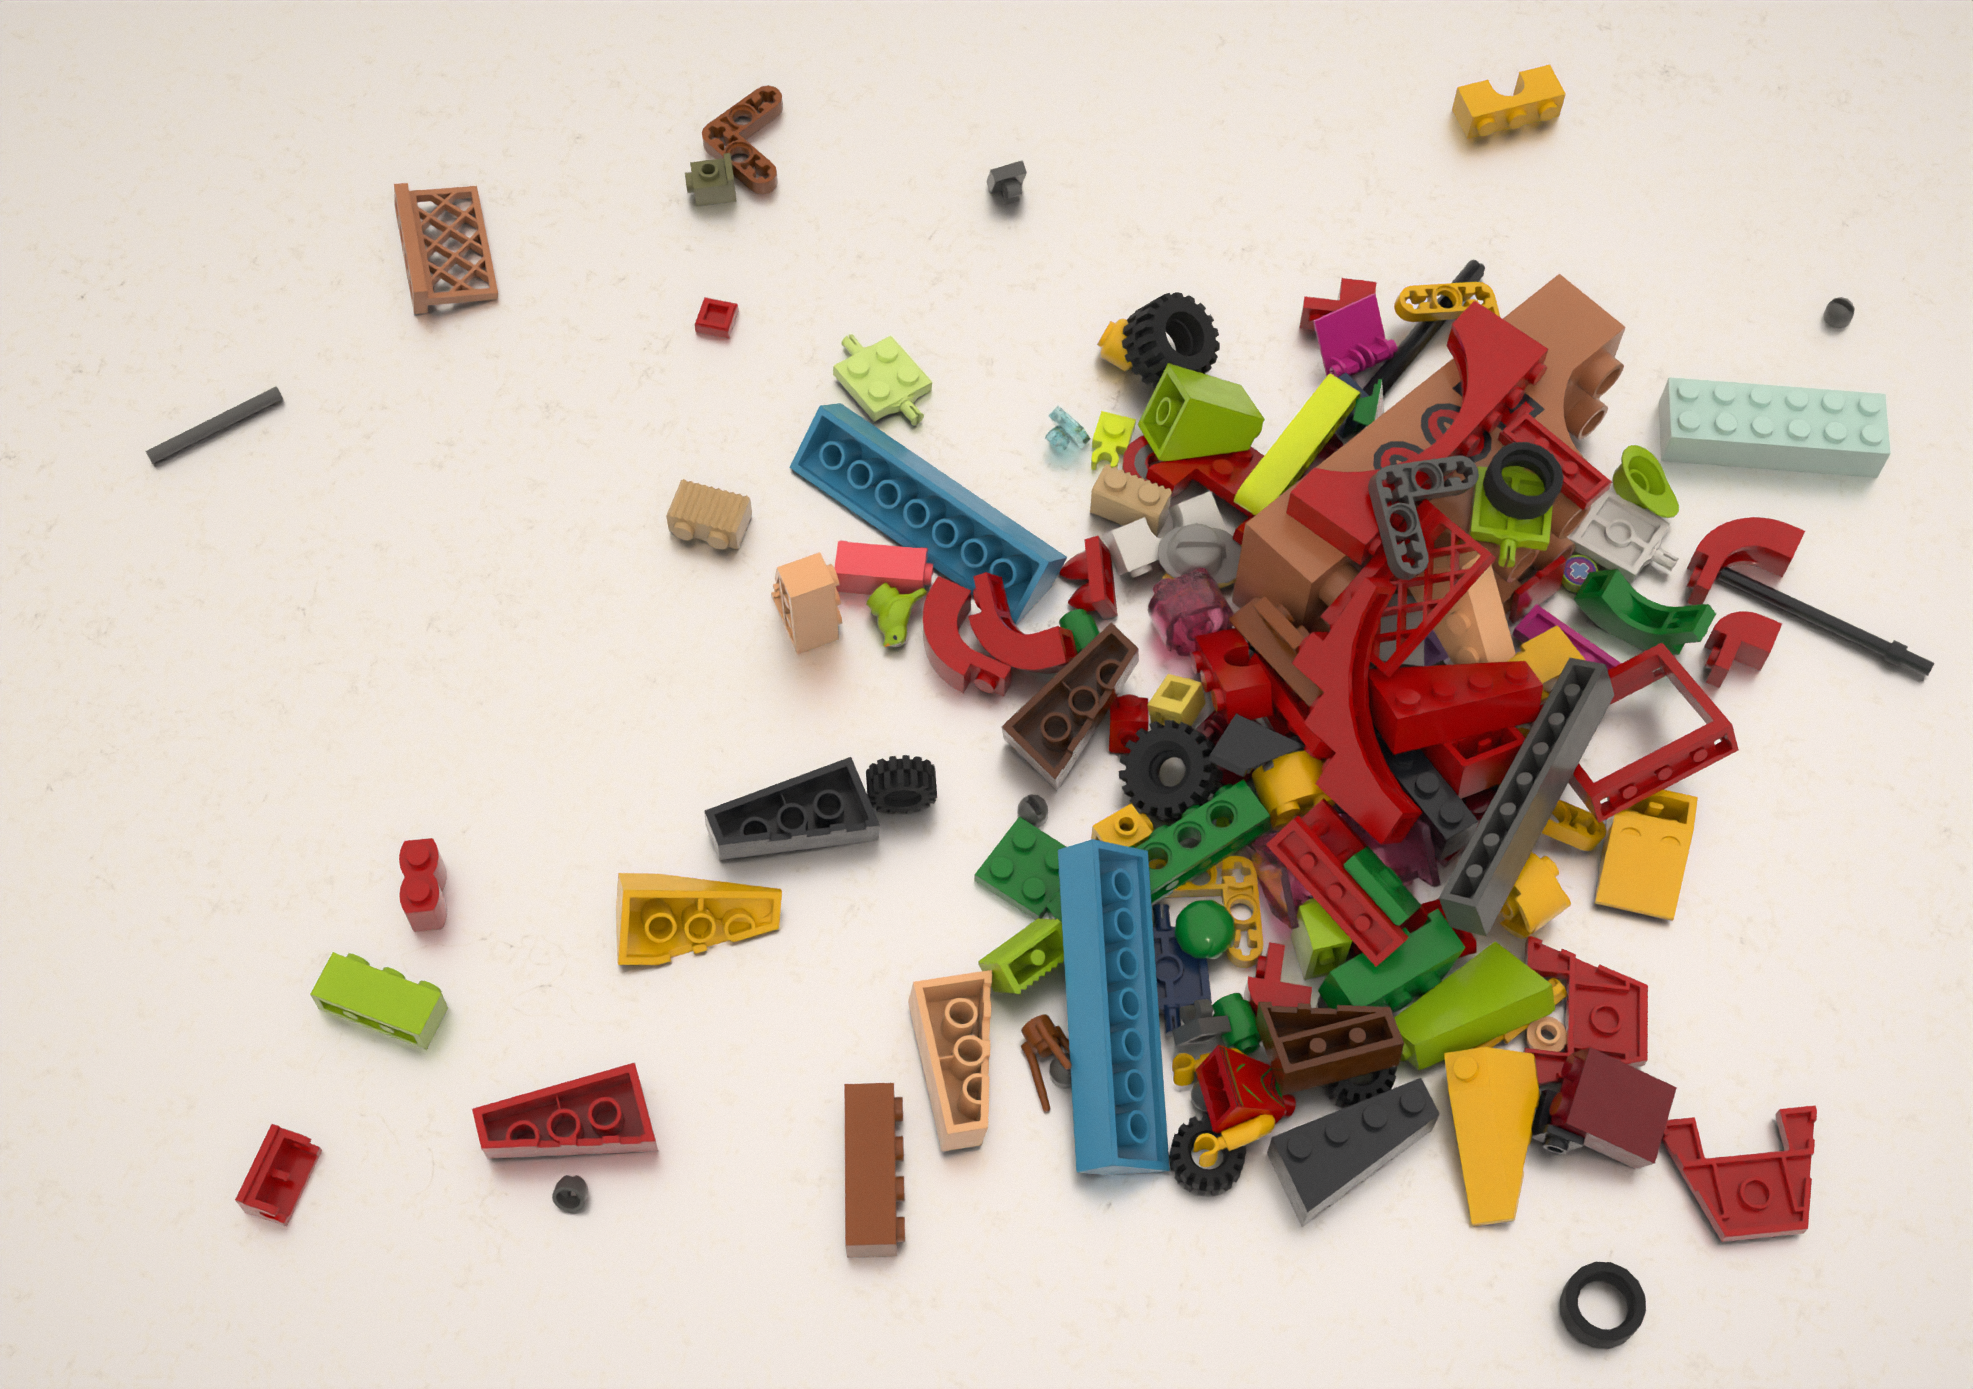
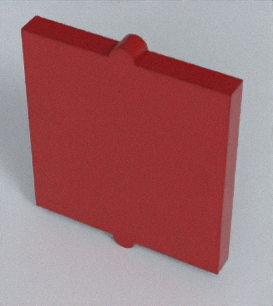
M1562 555L1544 569L1539 570L1535 576L1514 591L1509 620L1513 624L1527 615L1536 604L1540 605L1560 590L1567 562Z

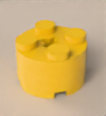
M1305 750L1273 759L1274 767L1265 772L1263 766H1260L1252 773V780L1258 799L1270 814V823L1274 831L1282 830L1298 815L1300 818L1304 817L1323 798L1332 807L1336 804L1315 784L1323 773L1321 769L1327 758L1318 760L1310 756Z
M1531 852L1500 911L1505 918L1500 924L1517 938L1524 939L1530 934L1535 933L1571 906L1568 895L1562 890L1556 879L1559 875V870L1548 856L1539 858Z

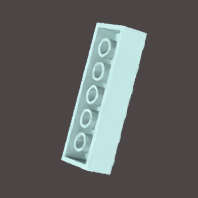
M1669 377L1659 400L1661 461L1878 478L1891 454L1886 394Z

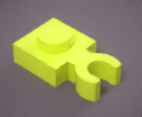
M1101 411L1092 439V448L1096 449L1091 457L1092 470H1096L1097 464L1102 460L1109 461L1111 468L1117 467L1118 469V454L1124 455L1134 433L1136 419Z

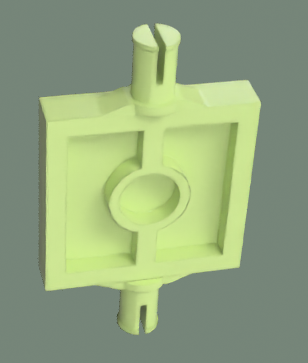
M849 334V338L846 336L841 344L852 356L833 366V375L874 422L888 414L902 412L912 425H917V422L919 424L923 420L924 414L913 403L917 398L932 391V381L892 336L867 347H863L853 334Z

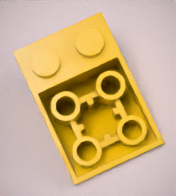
M1662 790L1607 819V833L1603 842L1595 904L1666 920H1674L1694 831L1698 797Z

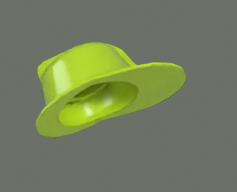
M1638 445L1628 446L1622 453V463L1613 474L1612 483L1616 494L1643 509L1652 511L1658 516L1674 518L1679 512V504L1666 479L1661 464L1646 448Z

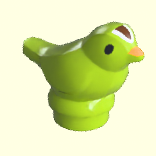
M884 583L869 597L866 605L871 609V613L878 617V627L885 636L884 647H899L905 643L912 609L916 602L927 594L924 588L911 594H899L895 587L892 588L887 583Z

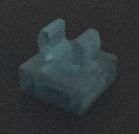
M1057 406L1048 415L1055 427L1048 432L1045 439L1050 442V446L1057 452H1063L1071 441L1082 449L1091 439L1084 427L1061 407Z

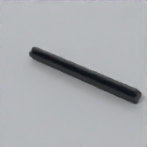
M1470 260L1451 283L1479 282L1484 276L1485 266L1477 260ZM1441 295L1437 299L1441 307L1453 308L1452 301L1448 297ZM1446 320L1418 322L1397 347L1398 350L1393 353V358L1385 361L1363 390L1369 396H1372L1374 384H1378V379H1382L1384 396Z

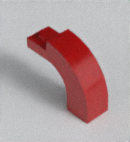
M1762 517L1736 519L1716 527L1701 540L1687 567L1688 570L1693 572L1686 586L1693 589L1687 603L1691 605L1703 604L1714 580L1725 566L1729 568L1736 565H1752L1783 577L1805 531L1779 520Z
M988 572L973 576L976 587L973 590V596L981 612L968 616L976 638L994 658L1006 665L1029 672L1053 674L1062 670L1077 655L1072 630L1056 626L1037 633L1024 634L1012 620L1002 577Z
M938 576L927 594L923 608V641L930 664L948 685L963 694L970 682H972L983 692H994L1004 697L1011 686V667L971 649L959 634V629L971 610V590Z

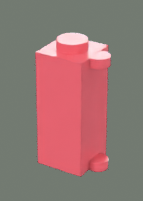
M840 540L838 541L834 567L839 580V586H836L838 592L872 595L878 587L887 583L892 588L895 587L899 594H911L921 588L925 589V585L932 586L933 564L927 563L928 548L854 543Z

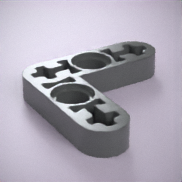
M1452 456L1389 465L1381 468L1370 478L1368 489L1387 563L1391 572L1397 578L1402 580L1413 579L1427 568L1429 562L1414 502L1422 501L1425 498L1429 500L1456 496L1472 488L1477 483L1479 474L1476 464L1470 458ZM1454 470L1465 477L1463 481H1461L1460 477L1448 478L1444 481V476L1449 475ZM1416 472H1424L1430 477L1432 481L1431 489H1423L1417 484L1415 480ZM1385 479L1388 484H1394L1395 489L1392 492L1388 487L1383 488L1382 482ZM1392 501V504L1394 505L1387 507V503ZM1391 514H1399L1405 519L1407 523L1405 532H1398L1391 526ZM1406 539H1409L1410 542L1406 545L1405 542H1402ZM1406 554L1407 558H1413L1415 564L1411 566L1408 562L1403 563L1402 556Z

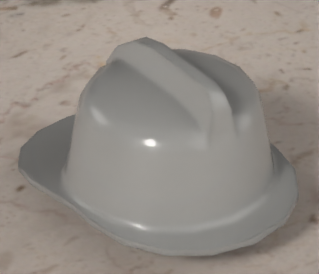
M1195 523L1174 528L1166 533L1159 543L1158 557L1160 565L1166 573L1177 580L1215 584L1228 583L1236 578L1241 545L1232 539L1233 536L1224 530Z

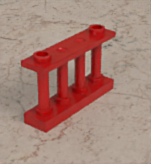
M1324 798L1304 817L1300 818L1298 815L1266 844L1376 967L1409 938L1402 929L1406 927L1411 934L1424 925L1428 919L1427 914L1429 913L1421 906L1400 926H1396L1346 871L1343 864L1353 855L1367 847V845Z

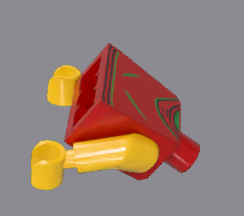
M1217 1045L1212 1052L1200 1054V1059L1195 1060L1187 1053H1180L1173 1059V1082L1178 1086H1188L1194 1081L1196 1072L1213 1132L1221 1133L1222 1135L1216 1138L1212 1134L1205 1133L1197 1137L1193 1152H1198L1202 1149L1209 1150L1202 1153L1199 1157V1165L1202 1167L1214 1165L1217 1161L1218 1151L1224 1148L1231 1151L1270 1134L1275 1124L1282 1117L1289 1118L1295 1111V1097L1292 1094L1281 1095L1271 1066L1245 1055L1238 1049H1229Z

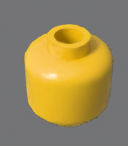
M1119 319L1116 323L1110 321L1097 343L1101 347L1100 355L1104 360L1118 368L1129 371L1133 365L1131 361L1127 363L1124 356L1128 354L1127 349L1122 347V340L1127 338L1123 334L1124 326L1128 325L1126 319Z

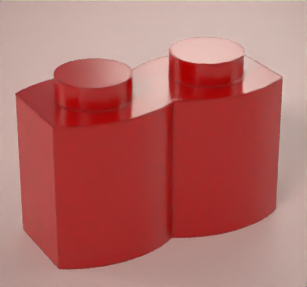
M433 838L404 841L399 854V864L404 875L399 893L402 909L414 932L441 930L447 919V904L442 893L446 885L447 871L441 854Z

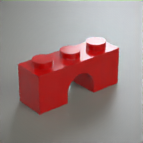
M1232 628L1194 636L1195 651L1190 653L1193 671L1195 674L1200 673L1204 691L1211 693L1215 711L1222 712L1228 725L1235 714L1249 720L1272 716L1271 682L1260 664L1247 666L1250 660L1249 645L1237 629Z

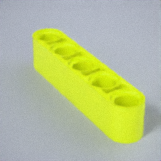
M1330 373L1241 485L1234 498V502L1253 515H1257L1296 484L1356 406L1357 399L1361 396V392Z

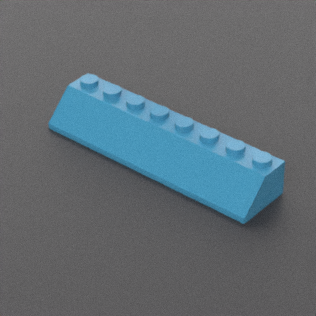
M841 403L819 406L789 467L903 547L928 548L927 563L933 564V568L956 584L971 590L972 595L973 590L976 588L973 576L988 572L1002 577L1010 614L1015 624H1018L1050 590L1067 559L1064 554Z
M1091 839L1058 850L1070 1063L1072 1064L1070 1071L1076 1171L1078 1173L1100 1175L1170 1171L1148 851Z

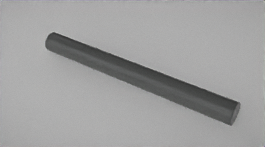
M277 386L145 452L151 463L154 464L282 400L283 397Z

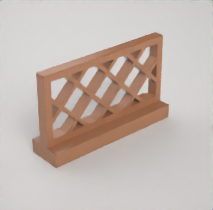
M408 183L394 184V207L413 313H428V305L498 300V289L477 186L409 191ZM471 198L472 204L465 211L452 204L456 199ZM431 201L438 205V207L429 214L419 208L417 202ZM445 210L457 217L450 226L437 219ZM465 222L477 229L470 238L457 231ZM430 225L443 232L435 241L423 234ZM450 237L463 244L455 253L443 246ZM470 249L482 256L476 265L463 258ZM435 252L448 259L440 268L428 261ZM455 264L469 271L461 280L448 273ZM477 276L487 282L489 288L474 289L467 284ZM440 279L454 286L449 292L434 293L433 286Z

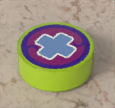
M1570 556L1566 562L1561 584L1567 590L1577 593L1589 572L1598 571V568L1594 561L1586 556Z

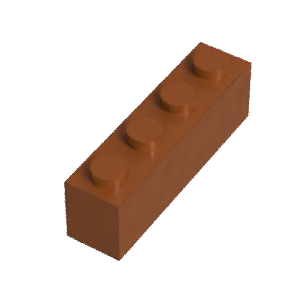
M894 1083L844 1084L845 1246L847 1258L897 1256V1243L905 1242V1217H897V1202L905 1201L904 1176H896V1161H904V1138L895 1134V1122L903 1121V1097H895Z

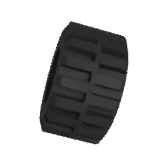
M1175 292L1172 295L1170 293L1163 294L1136 310L1127 319L1128 325L1124 326L1123 334L1127 338L1122 340V347L1127 349L1128 354L1124 355L1127 363L1131 361L1133 365L1131 370L1134 374H1140L1142 376L1141 381L1146 385L1153 383L1154 389L1168 363L1205 374L1212 369L1211 365L1216 363L1218 358L1215 352L1220 350V343L1216 341L1219 333L1218 329L1213 327L1212 322L1214 319L1211 314L1207 315L1205 313L1206 307L1202 303L1196 304L1195 298L1190 295L1183 297V294ZM1166 333L1173 340L1176 351L1170 345Z

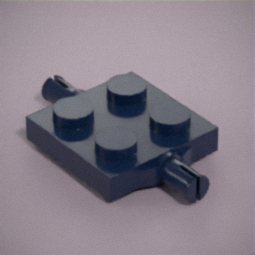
M1158 904L1153 906L1159 1013L1164 1014L1165 1035L1172 1037L1173 1024L1174 1029L1181 1026V1007L1194 1005V1001L1209 999L1212 1004L1207 958H1195L1182 951L1175 938V927L1171 926L1169 905L1163 904L1161 917V907Z

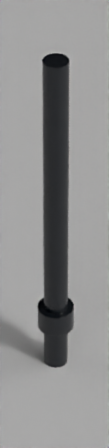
M1725 566L1719 576V580L1885 656L1883 660L1898 666L1900 663L1928 676L1935 664L1926 658L1908 651V646L1896 640H1893L1892 643L1731 568Z

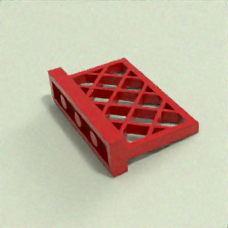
M1426 498L1416 508L1429 558L1427 568L1424 570V576L1415 577L1410 580L1397 578L1388 566L1383 547L1380 553L1366 564L1320 616L1330 625L1332 620L1344 611L1351 600L1352 590L1365 577L1386 578L1397 587L1398 606L1386 607L1382 614V617L1397 615V631L1380 634V620L1372 644L1370 661L1389 678L1496 560L1493 554L1445 516ZM1406 521L1398 528V532L1406 531ZM1448 528L1451 531V546L1434 549V541ZM1406 539L1402 542H1405L1406 545L1410 542V540ZM1460 539L1464 541L1465 544H1460ZM1476 551L1480 555L1470 568L1459 570L1460 554ZM1406 554L1402 556L1403 563L1408 562L1411 566L1415 564L1413 558H1407ZM1451 555L1450 572L1433 574L1434 558ZM1450 581L1449 592L1441 599L1432 600L1433 584ZM1424 585L1423 602L1407 604V588ZM1423 611V621L1418 627L1406 630V613ZM1396 640V651L1384 663L1379 658L1380 643Z

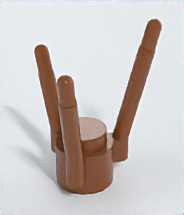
M1044 1014L1031 1019L1022 1027L1021 1033L1026 1042L1021 1045V1048L1028 1059L1042 1109L1048 1112L1051 1108L1036 1054L1039 1053L1042 1058L1054 1054L1066 1070H1070L1072 1064L1061 1049L1062 1045L1070 1053L1069 1039L1065 1036L1061 1027L1055 1026L1049 1015Z

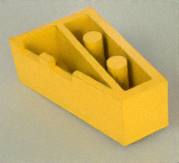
M1557 625L1521 644L1519 647L1521 650L1507 662L1526 661L1543 684L1540 703L1542 705L1546 702L1569 658L1585 659Z

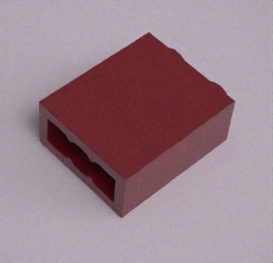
M1591 1047L1572 1053L1563 1064L1561 1076L1564 1078L1562 1087L1550 1106V1115H1552L1550 1125L1584 1137L1585 1146L1632 1168L1637 1169L1655 1164L1677 1087Z

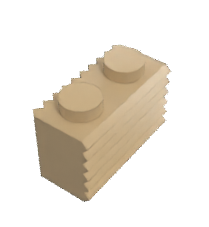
M1110 464L1104 466L1091 491L1090 512L1123 526L1145 517L1151 532L1158 537L1169 516L1168 508L1170 507L1172 494L1170 488L1158 487L1157 483L1151 484L1150 480L1144 481L1143 477L1138 479L1137 475L1131 476L1130 472L1124 473L1123 469L1111 468Z
M683 479L680 481L666 515L668 529L682 540L696 538L707 541L710 546L716 549L724 550L727 547L739 549L745 531H747V526L752 518L751 500L747 495L742 496L740 493H729L727 490L722 491L719 488L715 489L712 486L708 487Z

